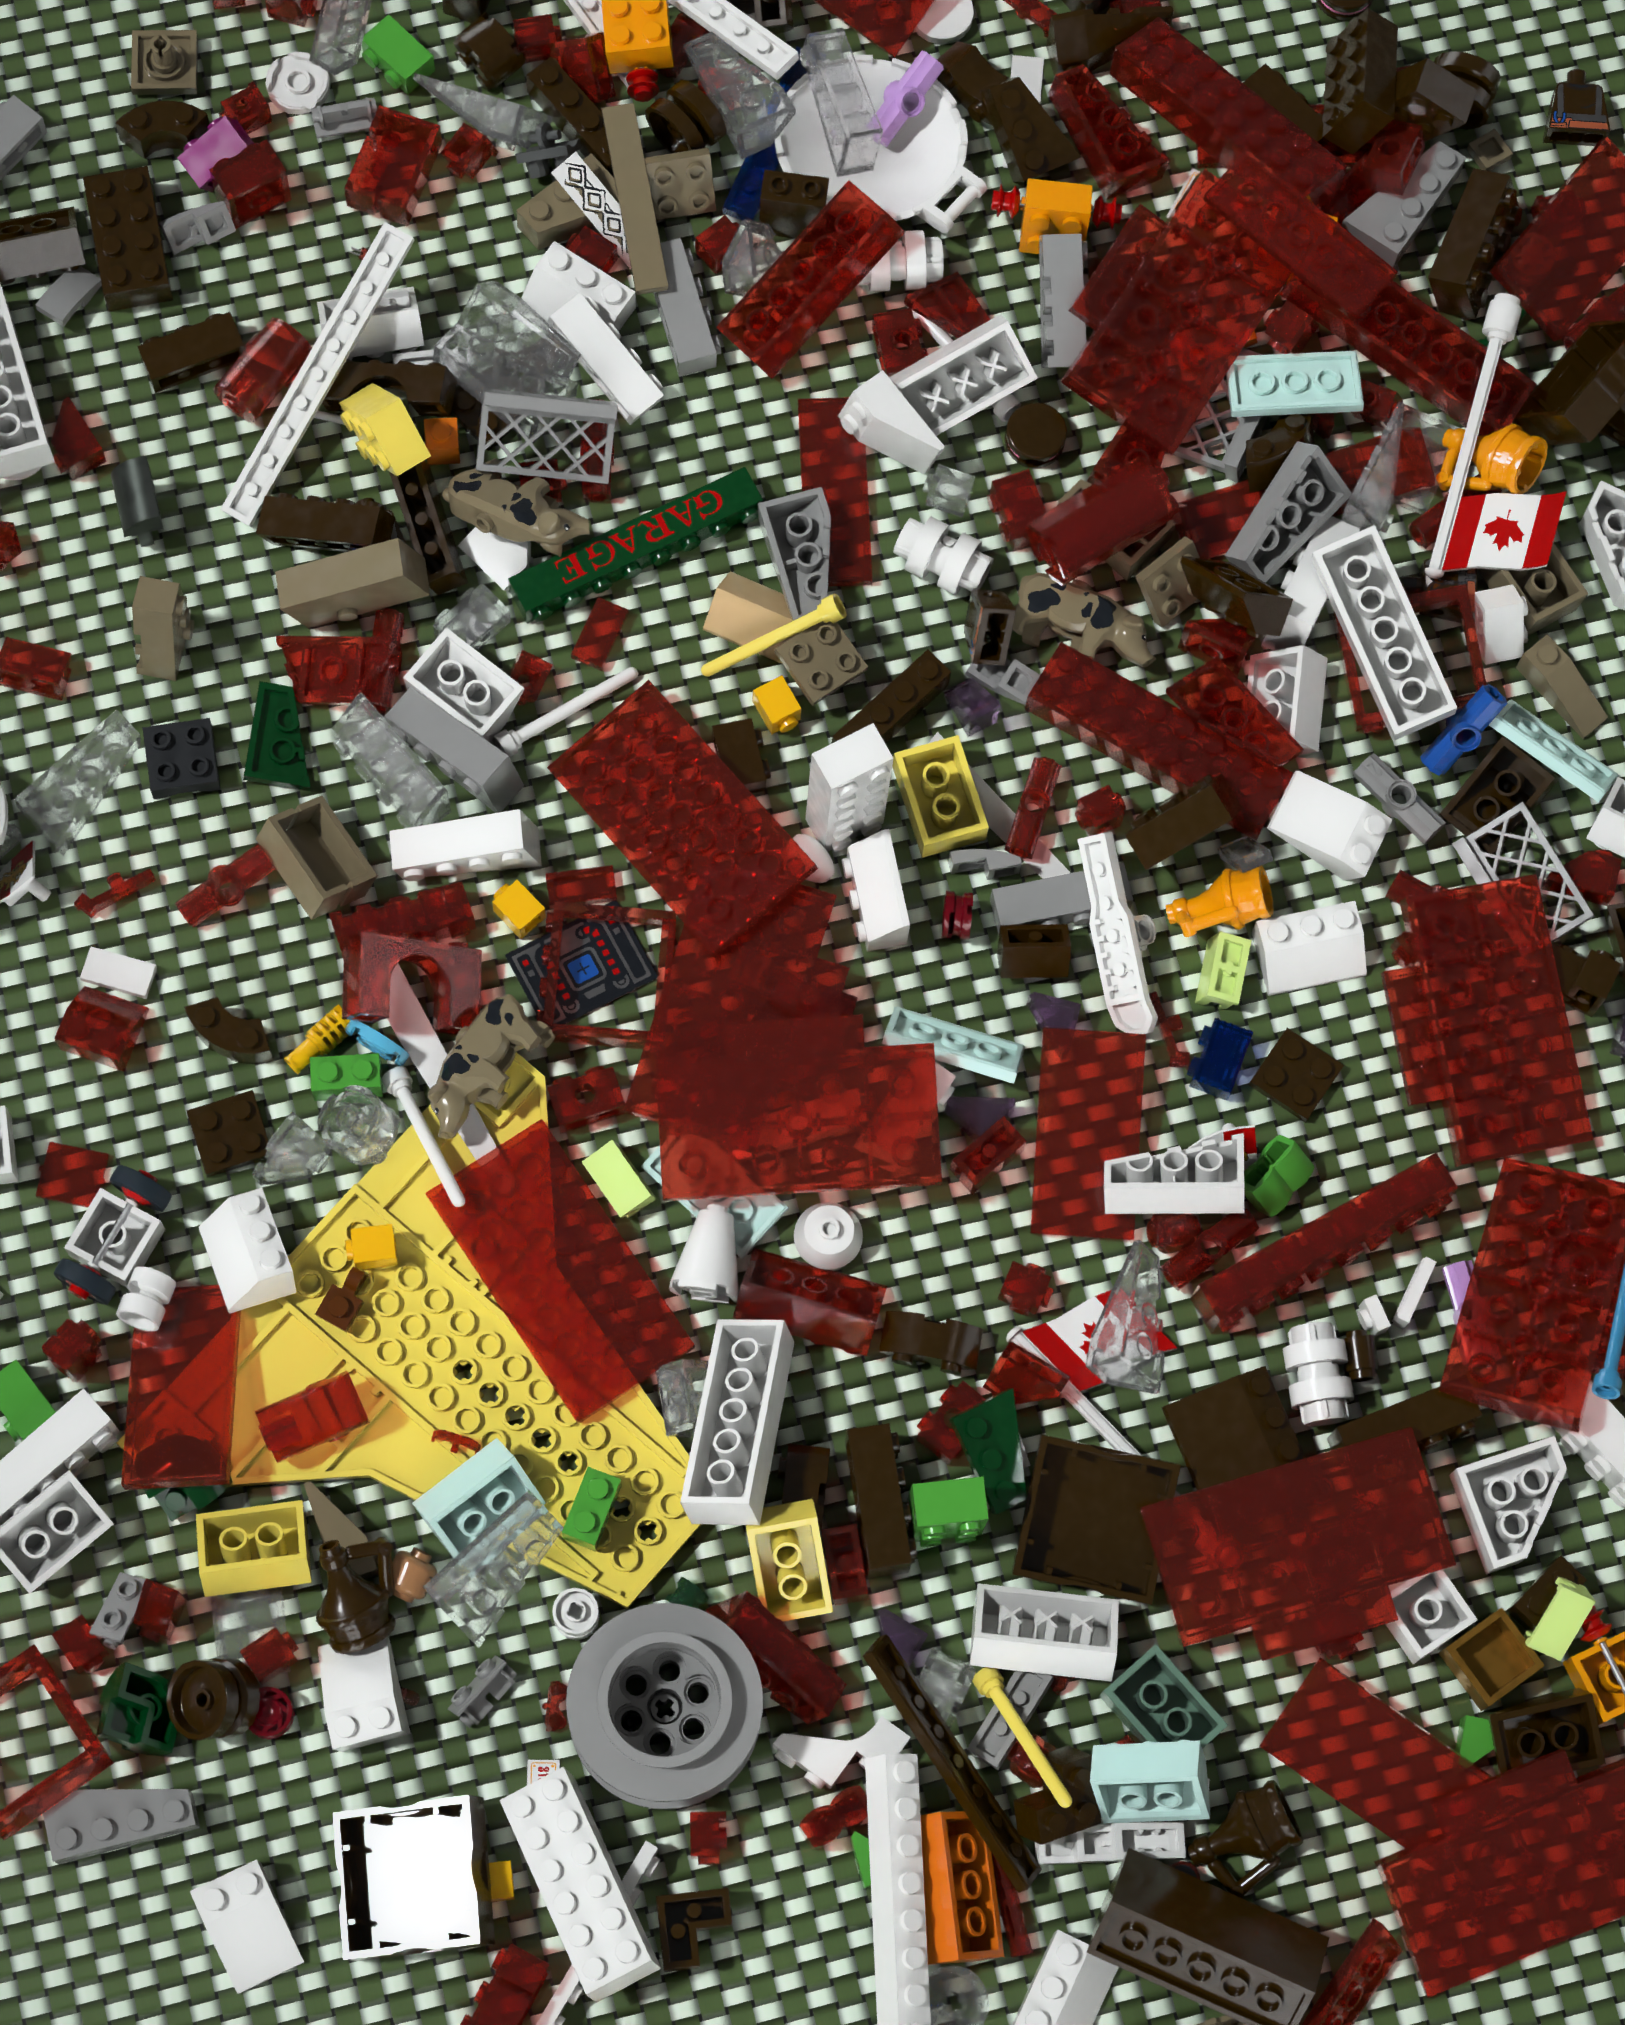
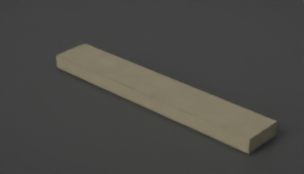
M634 103L603 107L602 117L636 295L668 290V281Z

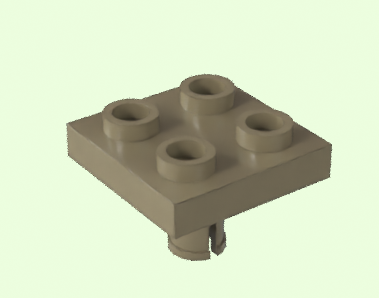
M132 30L131 91L133 95L197 94V30Z
M709 148L644 158L656 221L716 211Z
M1186 536L1158 558H1147L1142 564L1141 572L1135 576L1154 623L1162 628L1198 600L1191 592L1180 563L1182 556L1200 558L1194 542Z
M822 621L798 633L775 648L774 651L812 706L868 670V665L837 622L825 623Z

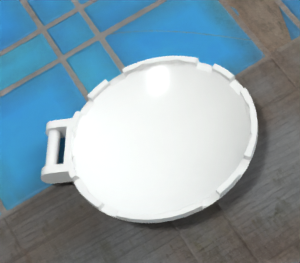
M873 55L846 56L844 61L830 65L828 62H825L813 68L796 81L785 95L778 109L774 130L775 150L783 172L829 178L826 212L844 219L867 223L893 222L917 215L941 233L946 234L954 226L953 221L975 198H980L987 191L985 182L964 167L968 144L965 119H962L956 107L957 102L937 79L924 95L925 105L923 110L915 117H908L887 147L881 145L865 132V127L884 103L883 96L886 87L891 82L900 80L911 66L910 63L893 58L892 61L873 59ZM957 184L964 191L943 212L936 206Z

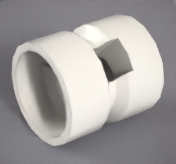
M148 1267L134 1268L127 1285L130 1293L123 1295L116 1312L117 1317L132 1327L145 1331H157L166 1312L163 1304H169L176 1287V1282L170 1276Z
M567 1589L560 1593L554 1601L552 1613L555 1627L567 1639H585L593 1634L598 1627L600 1617L597 1601L585 1589Z

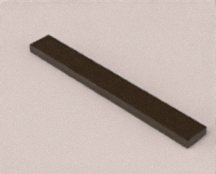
M885 1634L877 1638L864 1653L863 1658L1017 1892L1020 1893L1028 1890L1041 1872V1867L890 1637Z

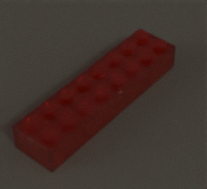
M1157 17L1115 47L1110 75L1296 224L1341 191L1347 169L1345 163L1160 17Z
M1323 232L1311 245L1279 295L1461 425L1467 427L1487 347L1329 234ZM1499 357L1478 436L1489 435L1510 425L1537 385L1536 382L1501 357Z
M1063 642L1059 644L1027 697L1025 710L1173 794L1182 790L1184 795L1189 793L1187 789L1193 786V783L1209 773L1214 778L1222 773L1243 807L1234 819L1226 824L1256 841L1279 804L1294 774Z
M1434 1153L1198 1284L1190 1299L1211 1334L1219 1329L1223 1334L1240 1325V1320L1246 1314L1250 1313L1252 1317L1263 1313L1270 1308L1269 1304L1275 1301V1298L1280 1296L1281 1300L1284 1301L1300 1291L1299 1287L1304 1285L1306 1281L1309 1280L1311 1284H1314L1329 1275L1328 1271L1333 1269L1336 1264L1343 1268L1359 1258L1358 1255L1365 1248L1368 1247L1371 1252L1388 1242L1387 1239L1394 1232L1398 1231L1399 1235H1402L1418 1225L1416 1222L1420 1221L1424 1215H1427L1429 1219L1439 1215L1453 1201L1451 1196L1458 1187L1438 1154Z

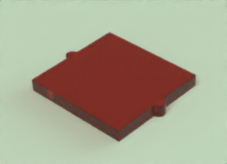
M49 1142L44 1165L39 1167L41 1176L35 1196L37 1198L88 1208L98 1190L106 1184L104 1175L109 1154Z

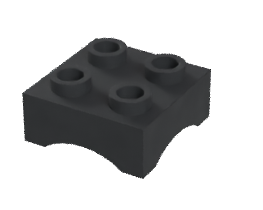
M210 718L142 727L150 791L153 799L166 798L185 792L221 790L213 727Z

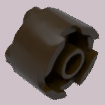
M485 12L458 34L453 44L457 48L455 55L461 64L466 68L471 65L478 73L476 79L480 85L489 91L500 86L526 63L523 53L520 52L516 55L512 45L514 39L494 17L488 21L489 17Z

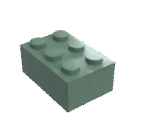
M1156 1644L1099 1695L1140 1743L1146 1741L1156 1743L1200 1740L1203 1749L1228 1726Z

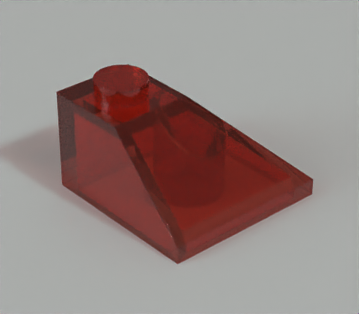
M1225 619L1188 620L1177 649L1237 678L1257 638L1247 634L1246 627L1231 624Z

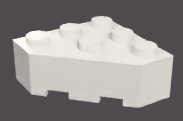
M1600 481L1582 516L1580 525L1613 605L1625 610V491Z
M1555 1436L1456 1468L1449 1475L1486 1575L1519 1564L1528 1557L1533 1541L1540 1526H1542L1556 1490L1567 1470Z

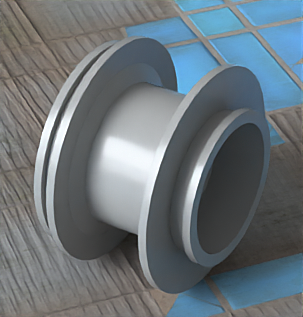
M675 1603L648 1604L627 1610L615 1616L601 1626L586 1642L573 1665L568 1681L566 1695L567 1719L571 1738L581 1762L590 1775L603 1788L616 1797L640 1807L664 1810L692 1806L713 1797L727 1787L742 1771L755 1748L763 1713L762 1684L756 1663L750 1651L740 1637L724 1622L703 1610ZM665 1664L676 1665L680 1671L679 1677L670 1682L663 1680L659 1675L661 1667ZM632 1678H641L646 1682L647 1688L643 1694L634 1696L626 1690L627 1682ZM696 1685L706 1688L708 1691L706 1701L699 1704L690 1701L688 1698L690 1688ZM668 1702L671 1703V1712L674 1715L672 1717L665 1715L662 1719L659 1718V1709L656 1706L658 1704L665 1706ZM630 1713L637 1714L642 1720L641 1727L634 1732L626 1731L621 1725L623 1717ZM691 1721L699 1722L704 1729L703 1735L695 1740L687 1738L683 1733L684 1726ZM657 1735L666 1736L671 1743L669 1750L663 1754L653 1752L649 1745L653 1737Z

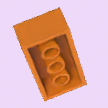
M965 1811L936 1812L921 1815L928 1965L974 1962L1004 1957L992 1852Z

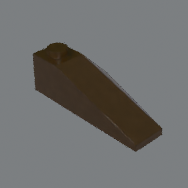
M1138 7L1130 13H1121L1119 8H1109L1107 14H1094L1093 9H1080L1051 15L1046 48L1055 80H1075L1170 28L1174 13L1173 7Z

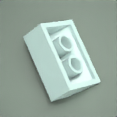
M496 1438L412 1504L462 1569L540 1509L546 1502L513 1454Z
M1200 1740L1156 1743L1146 1741L1135 1744L1109 1743L1107 1745H1093L1090 1783L1104 1824L1210 1819L1207 1767Z

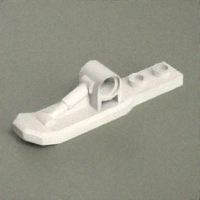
M1105 832L1077 839L1091 902L1089 925L1107 1009L1115 1027L1129 1036L1152 1033L1158 1016L1149 996L1142 962V952L1156 938L1155 924L1148 915L1133 916L1127 905L1113 833Z

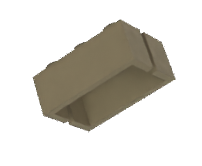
M322 795L298 805L295 811L293 808L269 817L256 838L311 920L335 910L338 904L342 907L365 897L378 876Z

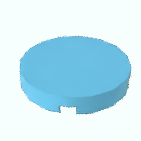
M351 1019L345 1028V1032L349 1036L356 1032L358 1034L356 1038L359 1041L358 1043L373 1053H379L383 1059L391 1061L393 1056L396 1057L395 1064L397 1066H403L410 1056L398 1044L358 1020Z

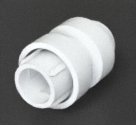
M923 230L903 231L902 241H890V243L888 232H868L867 240H853L850 243L851 282L854 285H868L870 292L890 291L891 281L903 280L905 290H925L926 282H940L943 279L942 240L939 237H925Z
M932 516L929 517L925 524L910 517L904 525L893 550L894 554L907 560L905 570L922 579L927 576L929 571L940 576L937 586L954 595L962 587L971 592L975 589L980 590L994 561V558L980 552L982 541L964 532L956 540L947 535L950 525Z
M1313 1322L1292 1327L1288 1332L1290 1345L1283 1348L1286 1371L1296 1372L1298 1382L1288 1387L1292 1409L1300 1410L1302 1423L1309 1427L1332 1425L1347 1420L1349 1416L1347 1403L1354 1400L1352 1382L1350 1377L1340 1376L1338 1367L1348 1362L1345 1340L1336 1337L1335 1326L1330 1322Z

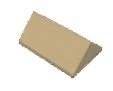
M730 571L715 591L703 630L743 646L793 620L784 594ZM792 637L787 638L759 652L758 654L782 664V662L774 652L775 648H777L784 642L788 641Z

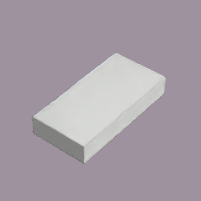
M91 946L80 979L83 982L147 999L157 966Z
M1425 1257L1418 1263L1393 1317V1325L1404 1329L1410 1322L1437 1263L1436 1261Z

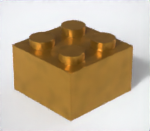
M1502 1607L1439 1652L1441 1658L1480 1711L1491 1706L1545 1666L1535 1651L1527 1647L1526 1639Z

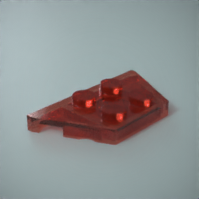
M276 636L277 645L282 648L287 661L284 665L288 676L293 681L296 700L303 705L363 706L397 645V639L392 637Z

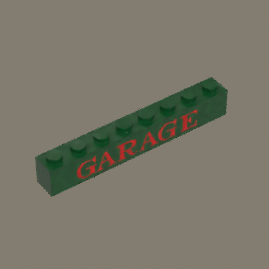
M743 467L563 552L561 557L556 555L508 578L509 592L527 624L534 620L536 622L543 621L549 618L553 611L563 606L570 608L580 603L583 597L593 592L595 594L605 592L613 585L612 583L622 578L625 580L632 579L639 575L642 569L652 564L655 566L664 564L670 560L673 554L679 551H691L697 548L701 541L711 536L714 538L723 536L736 524L741 522L747 524L758 518V503L763 502V498L746 467Z

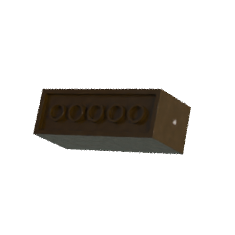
M1128 1848L1103 1900L1086 1953L1246 2025H1299L1316 1993L1329 1937Z

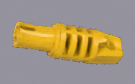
M358 998L344 1010L337 1004L306 1032V1040L288 1056L284 1057L285 1062L296 1074H299L302 1069L310 1064V1057L329 1054L349 1036L345 1032L349 1021L356 1019L365 1011L366 1007Z

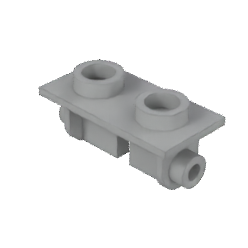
M365 97L362 100L322 107L319 105L316 108H311L316 138L380 128L374 97Z
M120 1572L89 1633L104 1638L103 1644L109 1649L115 1650L118 1645H122L132 1621L147 1596L152 1581Z
M496 1655L492 1659L488 1658L482 1662L475 1672L476 1677L468 1686L464 1685L458 1689L451 1699L452 1704L448 1710L458 1717L463 1713L459 1720L468 1728L473 1724L478 1725L492 1709L493 1705L484 1698L488 1693L499 1701L515 1683L513 1679L517 1673L508 1665L504 1667L506 1662Z

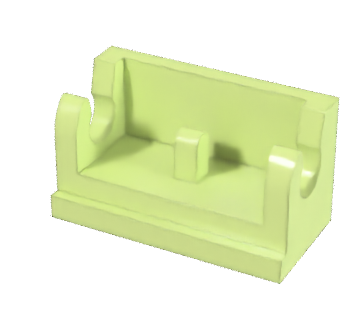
M1222 931L1208 939L1195 1003L1203 1006L1210 1002L1218 1003V1009H1227L1232 1005L1239 1004L1252 940Z
M614 1140L609 1141L582 1161L620 1218L633 1216L657 1199L623 1149Z
M1558 1577L1555 1581V1584L1558 1585L1556 1588L1558 1591L1534 1632L1527 1630L1524 1638L1527 1639L1525 1641L1527 1647L1561 1661L1596 1601L1585 1586Z

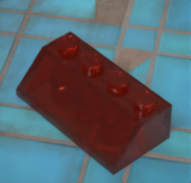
M754 1248L741 1283L733 1318L737 1320H785L793 1336L810 1340L815 1344H825L839 1348L850 1354L867 1356L887 1286L833 1270L816 1268L805 1262Z

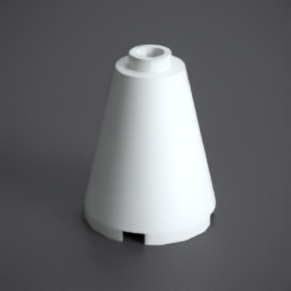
M709 1204L707 1209L699 1211L670 1281L669 1290L672 1293L681 1296L682 1290L689 1291L691 1299L711 1303H729V1297L734 1302L737 1301L739 1290L734 1216L727 1213V1207Z

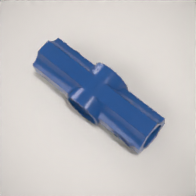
M1490 684L1482 685L1463 708L1457 709L1455 715L1446 718V728L1420 756L1422 763L1438 776L1441 774L1445 775L1464 752H1469L1479 746L1482 738L1481 733L1508 704L1505 696Z

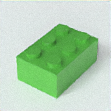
M983 1476L917 1483L911 1486L907 1498L911 1513V1523H909L911 1537L914 1536L915 1542H920L921 1547L937 1546L941 1544L942 1539L955 1538V1543L976 1541V1536L982 1534L989 1519Z

